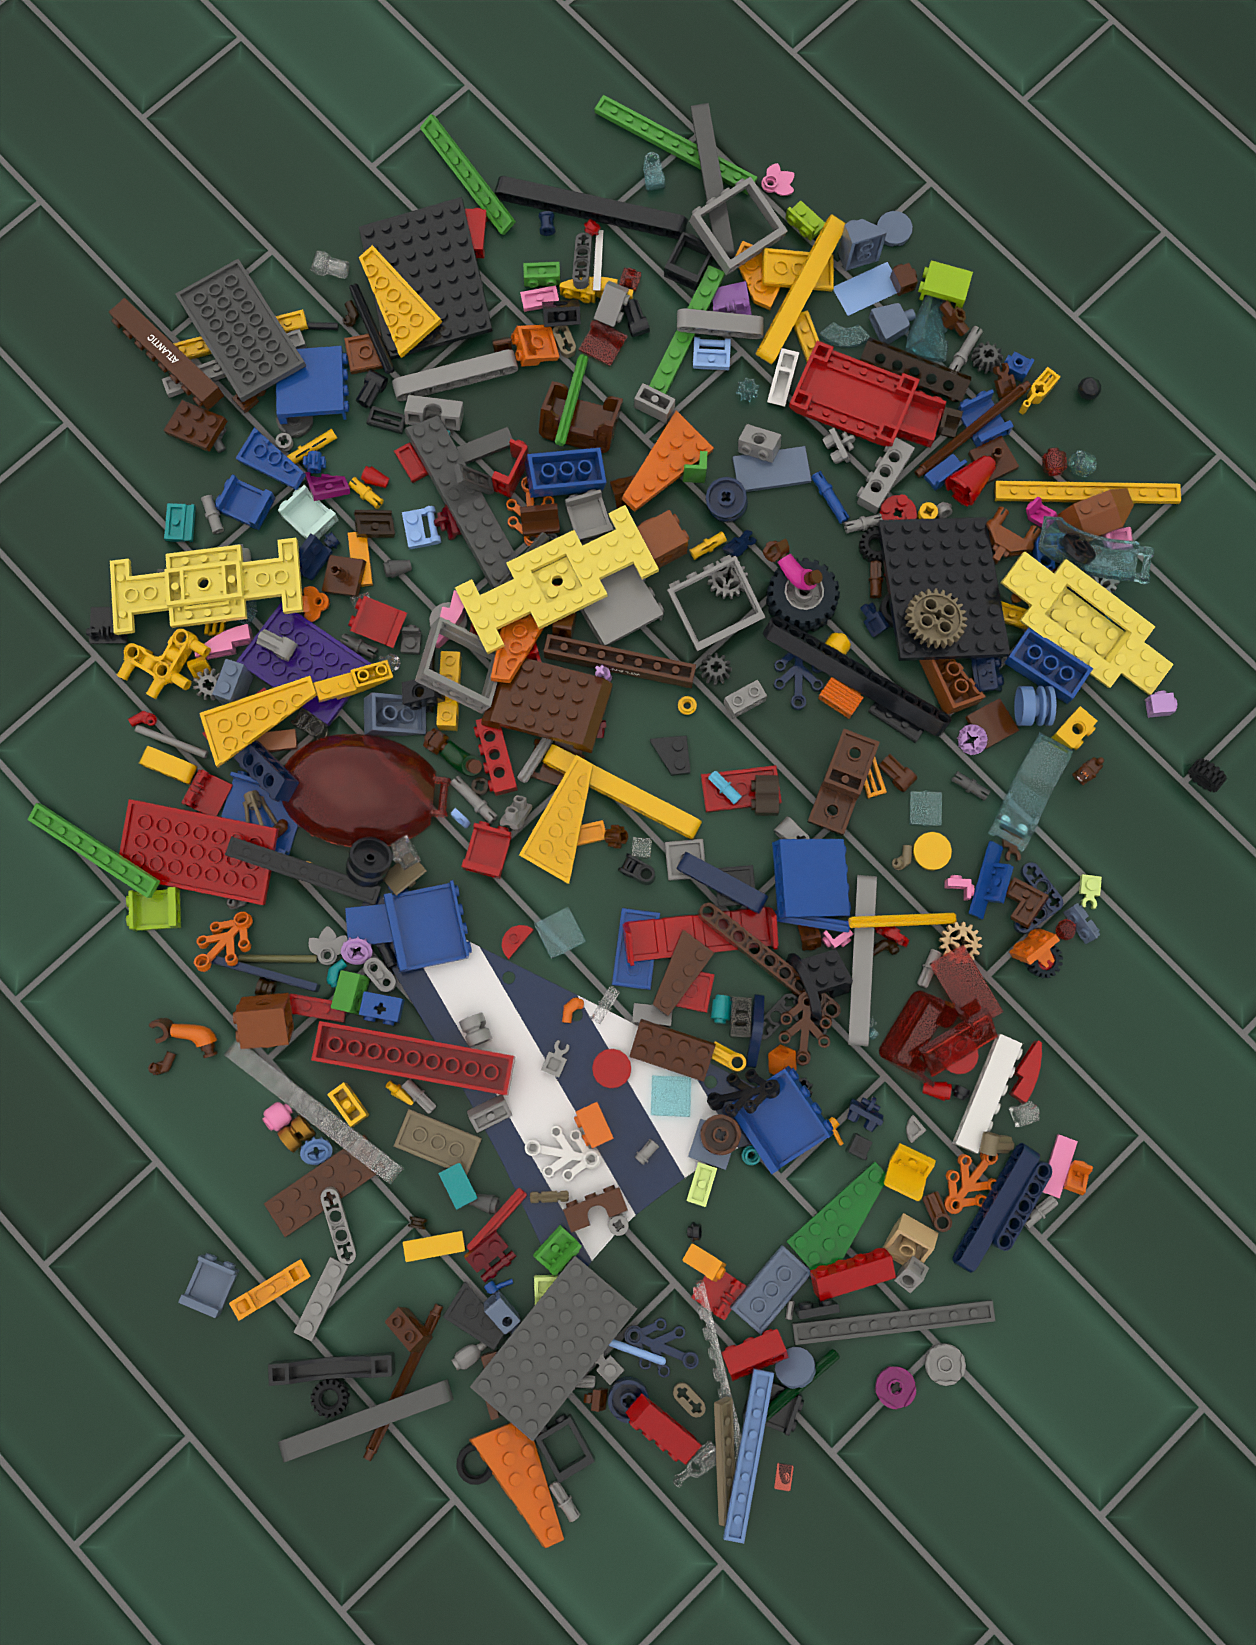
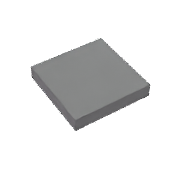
M703 839L665 842L668 881L693 879L676 868L685 852L705 861Z

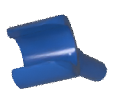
M509 1279L497 1285L492 1280L484 1288L487 1293L493 1294L497 1290L513 1284V1280Z

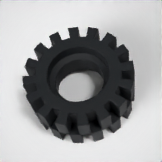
M873 527L870 530L869 528L861 537L859 552L863 554V559L868 558L867 562H871V560L883 562L882 551H873L869 546L871 540H880L878 529Z
M1203 758L1197 759L1188 771L1189 777L1193 779L1192 781L1197 782L1198 786H1202L1203 789H1207L1209 792H1217L1227 780L1224 771L1219 770L1220 767H1216L1213 762L1210 763L1209 760H1204Z
M338 1378L324 1379L316 1385L310 1397L312 1399L311 1406H314V1412L317 1411L318 1415L325 1416L324 1418H333L346 1408L350 1393H348V1387H345L343 1381L340 1382ZM326 1390H333L337 1393L338 1400L336 1404L329 1406L323 1402L322 1397Z

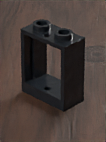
M683 232L664 268V277L696 291L714 257L701 239L691 233ZM684 246L707 256L698 275L675 265Z
M565 1413L555 1419L556 1423L548 1426L546 1424L535 1438L559 1483L595 1462V1456L572 1414L566 1416ZM569 1424L585 1454L559 1470L543 1439Z

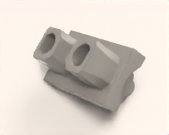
M835 428L830 429V434L822 440L827 449L837 445L838 450L830 454L835 464L844 460L846 463L850 462L851 458L845 447L847 446L849 451L854 449L852 443L856 440L855 436H848L847 432L841 434L843 440H841Z
M519 795L514 797L511 806L506 808L505 814L500 820V825H509L511 829L517 830L524 826V820L532 810V805L526 802V797Z

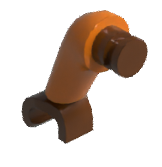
M158 1018L149 1024V1027L152 1029L158 1026L163 1030L164 1035L155 1039L156 1044L170 1037L192 1041L196 1047H200L201 1051L205 1053L203 1058L218 1054L217 1051H214L216 1047L214 1042L217 1041V1037L210 1028L193 1024H174L168 1018Z

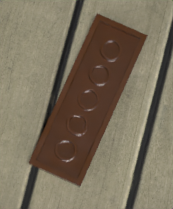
M363 1135L272 1197L264 1205L284 1237H287L324 1211L321 1203V1194L325 1188H336L342 1199L387 1167L367 1136ZM327 1192V1196L324 1198L330 1200L331 1207L334 1204L333 1197L335 1194Z

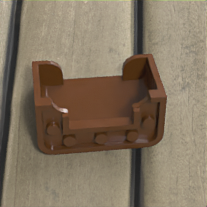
M552 381L540 412L539 434L543 438L555 441L569 391L567 386L562 383ZM610 396L605 399L603 405L577 399L565 444L583 449L600 448L601 453L609 451L623 399Z

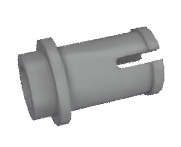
M649 1139L639 1152H636L635 1158L644 1165L649 1162L648 1159L659 1146Z

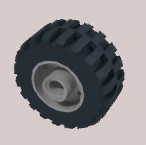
M796 558V561L804 569L819 570L823 576L822 581L814 589L801 590L788 580L781 568H777L769 582L766 593V605L769 606L768 611L770 615L780 617L806 633L809 630L814 632L820 626L824 627L829 619L831 620L840 598L838 581H834V573H829V567L825 564L820 566L819 561L815 559L814 562H810L809 558H803L802 561Z

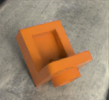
M1074 1160L1070 1164L1064 1189L1083 1196L1086 1193L1088 1176L1093 1171V1166L1088 1165L1084 1161Z

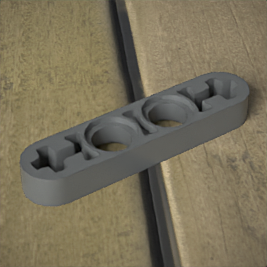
M580 233L575 239L572 278L573 286L577 289L587 288L590 282L592 237L588 233ZM580 253H587V255H584V256H580L579 254H580Z

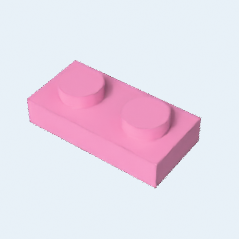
M556 285L520 292L524 312L542 309V302L559 301Z

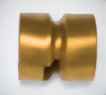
M298 1115L291 1121L290 1127L285 1126L277 1133L284 1145L293 1153L302 1146L303 1141H308L316 1135L313 1128L301 1115Z

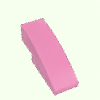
M454 590L450 608L442 607L440 617L459 626L464 618L466 609L457 591ZM439 634L435 647L440 648L449 638Z
M248 624L237 626L211 638L205 643L206 646L211 648V652L206 659L237 654L236 647L248 645L253 640L250 626ZM194 652L196 658L201 657L200 654Z

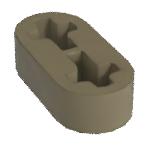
M554 326L553 335L560 354L565 358L573 357L576 353V345L568 326ZM559 330L564 332V338L558 333ZM565 343L571 348V351L565 349Z
M678 1382L673 1388L674 1398L691 1416L701 1417L706 1409L701 1397L687 1383ZM679 1387L681 1389L687 1388L685 1392L689 1396L688 1399L683 1395L677 1396L679 1393L677 1389ZM691 1400L695 1404L701 1403L700 1412H698L697 1410H695L694 1412L692 1411L693 1406L690 1403Z

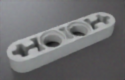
M327 1187L322 1191L321 1203L339 1261L343 1264H350L355 1260L356 1248L338 1190L334 1187ZM327 1192L335 1194L333 1203L334 1205L338 1203L339 1206L327 1209L331 1205L330 1200L324 1198L327 1196ZM332 1211H339L342 1216L341 1219L333 1221L330 1218ZM338 1230L346 1231V1239L338 1240L336 1232ZM347 1242H350V1244L346 1245L347 1250L352 1252L349 1259L346 1256H342L344 1254L343 1245Z

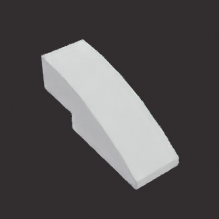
M781 348L768 403L785 407L799 352Z

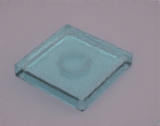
M569 907L534 924L551 959L586 942Z
M652 1075L651 1115L690 1117L691 1077Z

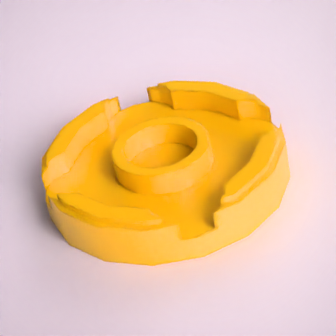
M929 832L924 833L916 840L912 853L917 864L925 870L934 871L941 869L948 863L951 858L952 849L950 842L945 836L940 833Z

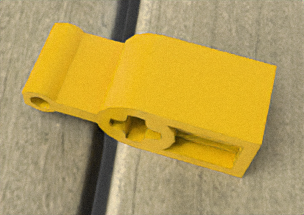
M1047 367L1031 386L1027 394L1028 400L1023 402L1019 413L1025 414L1031 403L1039 404L1057 384L1060 376Z

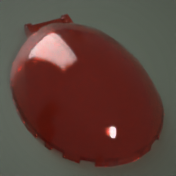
M363 734L327 736L312 741L297 750L285 765V768L299 781L289 802L282 801L285 810L299 827L310 833V835L329 843L352 847L353 843L357 840L372 837L382 840L390 846L419 835L431 825L432 816L447 817L448 815L446 803L448 784H451V779L436 777L435 769L426 759L405 745L389 739ZM435 783L441 784L438 810L432 809Z

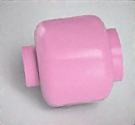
M276 1102L263 1112L264 1117L262 1120L270 1131H280L291 1123L293 1111L287 1103L283 1105L280 1102Z

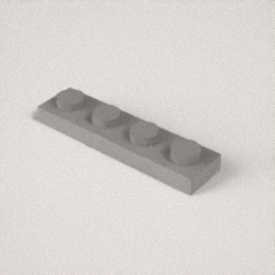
M330 1257L293 1333L313 1341L349 1267L348 1264H343L338 1259Z

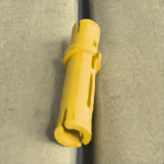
M330 429L304 446H298L296 451L286 457L296 464L303 460V456H308L309 451H317L338 438L333 430ZM324 438H326L325 441L321 442L320 444L316 445L315 447H312L314 444H316V443H318L319 441H321V440H323ZM310 448V450H308L307 452L303 453L302 455H300L299 457L296 458V456H297L298 454H300V453H302L303 451H305L306 449Z

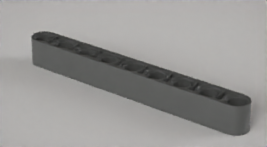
M709 103L692 105L691 114L706 201L713 197L718 198L721 196L720 194L724 191L710 107ZM726 202L709 212L711 230L728 257L734 258L735 252Z
M448 1379L279 1441L278 1445L283 1463L454 1400Z

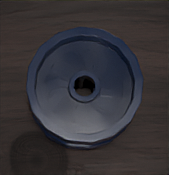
M723 477L711 483L706 493L707 507L712 516L718 521L734 522L746 512L748 505L746 490L742 483L735 478ZM726 498H729V499H730L729 502H727V501L724 502V500H725Z

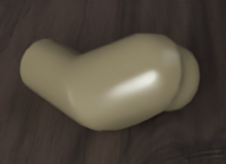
M903 845L902 855L897 859H893L892 866L894 869L902 870L910 865L912 859L911 845Z

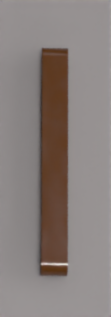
M705 903L699 908L698 916L705 924L794 995L799 997L802 992L806 991L805 988L802 991L795 988L796 981H801L791 965L712 903ZM707 907L712 910L711 917L703 915L704 908ZM725 920L728 924L727 929H720L718 921ZM734 932L742 934L743 939L741 942L735 941L733 937ZM750 944H755L758 947L757 954H752L749 951ZM766 956H770L773 959L772 966H767L764 963ZM781 968L787 969L789 973L786 979L782 978L779 974ZM826 993L819 994L821 1009L824 1014L831 1019L839 1016L840 1005ZM806 998L804 1002L809 1004V999ZM828 1005L834 1007V1014L832 1016L826 1013Z

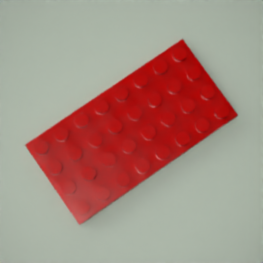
M129 799L119 854L160 880L159 884L265 905L271 870L226 856L225 853L231 836L275 851L279 828Z

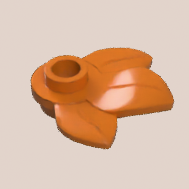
M308 586L303 589L304 596H302L303 610L305 612L304 618L314 622L320 618L322 611L328 609L330 601L326 594L320 593L315 587Z

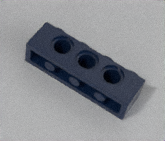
M259 741L252 742L234 756L239 766L259 783L261 789L269 793V797L272 800L289 802L299 781Z

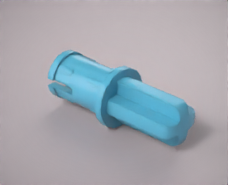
M717 771L710 774L708 779L720 790L719 793H723L733 805L742 798V795L730 785L731 782L728 783Z

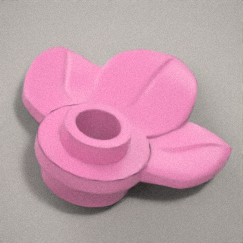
M778 163L773 164L767 169L761 186L768 193L775 192L780 196H788L794 192V189L790 186L794 173L781 171Z

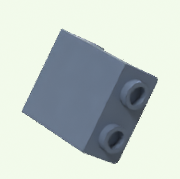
M206 1253L198 1257L197 1260L199 1262L185 1294L181 1295L178 1303L217 1318L221 1315L240 1270L235 1268V1264L229 1261L222 1263L216 1260L217 1257L215 1255Z

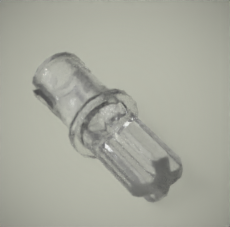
M612 986L608 988L602 1000L598 1001L599 1005L590 1019L601 1024L607 1012L612 1009L611 1006L619 994L616 988Z

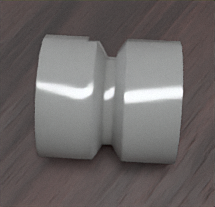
M483 1013L472 1015L459 1022L462 1031L467 1034L465 1039L469 1048L493 1039L489 1028H485L486 1020Z

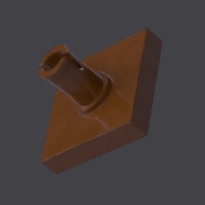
M1002 435L970 450L968 453L972 462L982 456H990L995 460L996 469L987 484L1019 468Z
M330 555L322 591L329 594L358 597L366 561Z

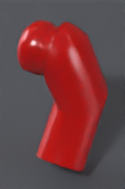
M142 711L130 717L128 721L132 727L139 723L153 726L157 723V717L152 713Z

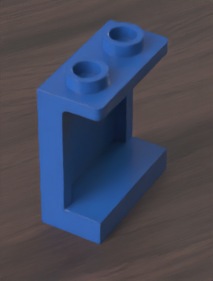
M232 474L230 479L226 480L222 494L218 495L215 506L220 513L259 530L276 498L271 491L267 489L262 491L238 480Z

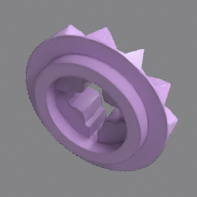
M971 724L959 731L960 733L957 737L958 746L964 753L975 755L985 749L987 735L983 728ZM969 735L971 737L978 736V738H976V740L974 741V745L972 743H966V741L970 739Z
M359 937L356 939L349 938L348 941L343 942L341 955L348 963L360 965L371 958L373 950L371 944L366 939L362 940ZM360 947V951L353 954V950Z

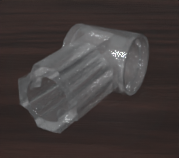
M316 251L310 269L317 275L325 276L330 274L345 279L349 272V262L332 258L326 252Z

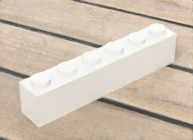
M1002 1034L996 1035L952 1144L972 1153L979 1152L982 1134L984 1131H991L993 1126L991 1120L993 1115L998 1113L1001 1106L999 1100L1001 1096L1006 1094L1008 1078H1012L1015 1072L1014 1063L1022 1055V1043Z

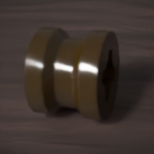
M260 977L256 985L255 995L275 994L277 981H267L266 978Z

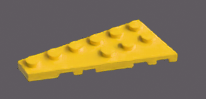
M311 676L199 713L217 768L317 696Z
M578 755L573 759L519 854L521 857L570 884L593 769L592 763Z

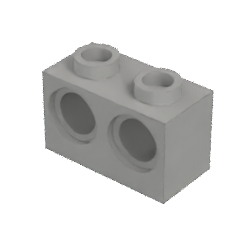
M756 680L725 697L723 704L732 719L765 702L767 694L759 681Z

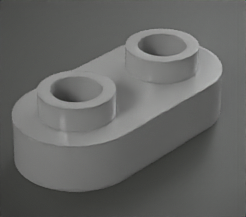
M370 958L364 963V972L379 990L391 992L395 989L397 984L396 978L381 960ZM373 965L378 966V969L375 972L371 970V967ZM386 979L390 980L389 986H384Z

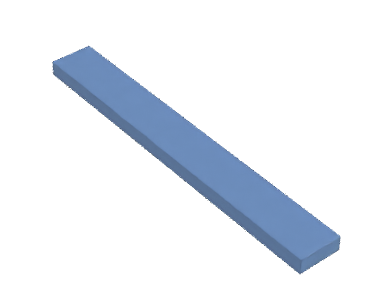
M753 1368L724 1529V1540L743 1544L745 1542L774 1372Z

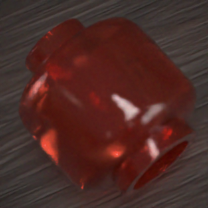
M1058 447L1048 449V452L1042 455L1043 471L1048 473V476L1062 475L1063 471L1067 469L1066 453L1059 450Z

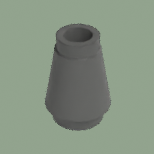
M387 560V562L383 563L386 578H394L412 571L410 560Z
M476 1194L477 1199L469 1203V1205L483 1212L496 1214L500 1198H497L496 1195Z

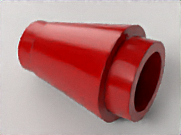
M366 466L361 476V480L364 483L383 488L387 487L390 478L372 466Z
M924 1082L922 1093L945 1101V1099L950 1100L952 1084H947V1082Z

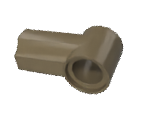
M984 1131L979 1152L990 1156H997V1153L1008 1154L1014 1149L1015 1143L1010 1136Z

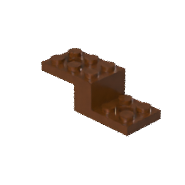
M843 729L808 818V823L842 836L844 835L880 742ZM857 749L860 752V757L852 758L849 753L850 750ZM827 807H836L837 814L834 816L829 815Z

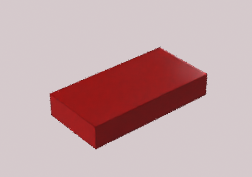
M410 442L394 450L396 457L412 483L429 475Z

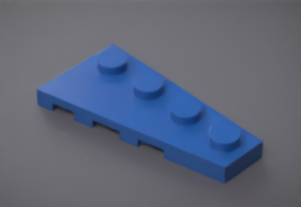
M255 427L236 457L239 462L295 490L299 488L306 476L296 464L286 457Z

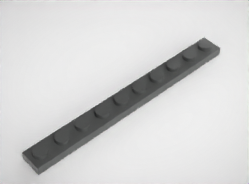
M985 1300L792 1323L794 1344L800 1345L994 1322L995 1314L993 1301Z

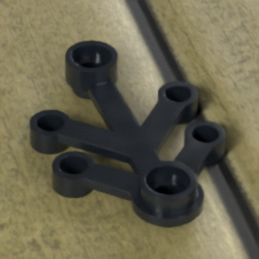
M750 1069L745 1073L748 1082H754L760 1086L752 1088L741 1081L736 1073H731L727 1077L729 1085L741 1091L723 1095L716 1092L710 1093L707 1097V1103L712 1110L716 1111L721 1109L725 1102L739 1099L735 1104H728L725 1107L726 1114L731 1118L735 1117L742 1107H744L747 1113L751 1114L757 1110V1107L766 1098L773 1099L779 1095L780 1084L777 1080L773 1079L766 1081L759 1077L754 1069ZM758 1095L754 1100H750L753 1096Z

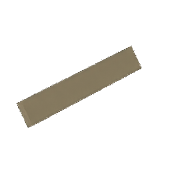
M728 1396L714 1402L719 1525L724 1527L735 1473L733 1399Z

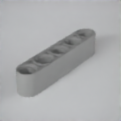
M684 308L677 310V330L687 333L761 339L763 338L764 318L754 315Z

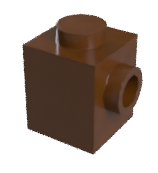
M910 263L899 264L892 269L890 279L898 296L915 290L918 283L915 269L911 268Z

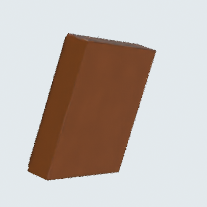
M369 334L344 338L351 374L383 368Z

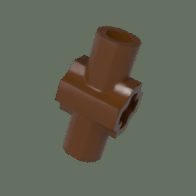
M948 300L938 307L944 315L942 320L946 329L952 330L954 328L959 336L964 335L970 329L964 322L966 316L962 308L958 306L954 308Z

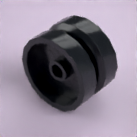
M372 837L361 838L353 843L346 862V873L349 879L362 887H375L384 882L392 862V852L389 846L382 840Z

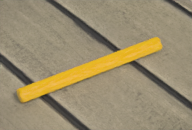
M955 913L856 916L848 919L850 928L953 924L957 921Z

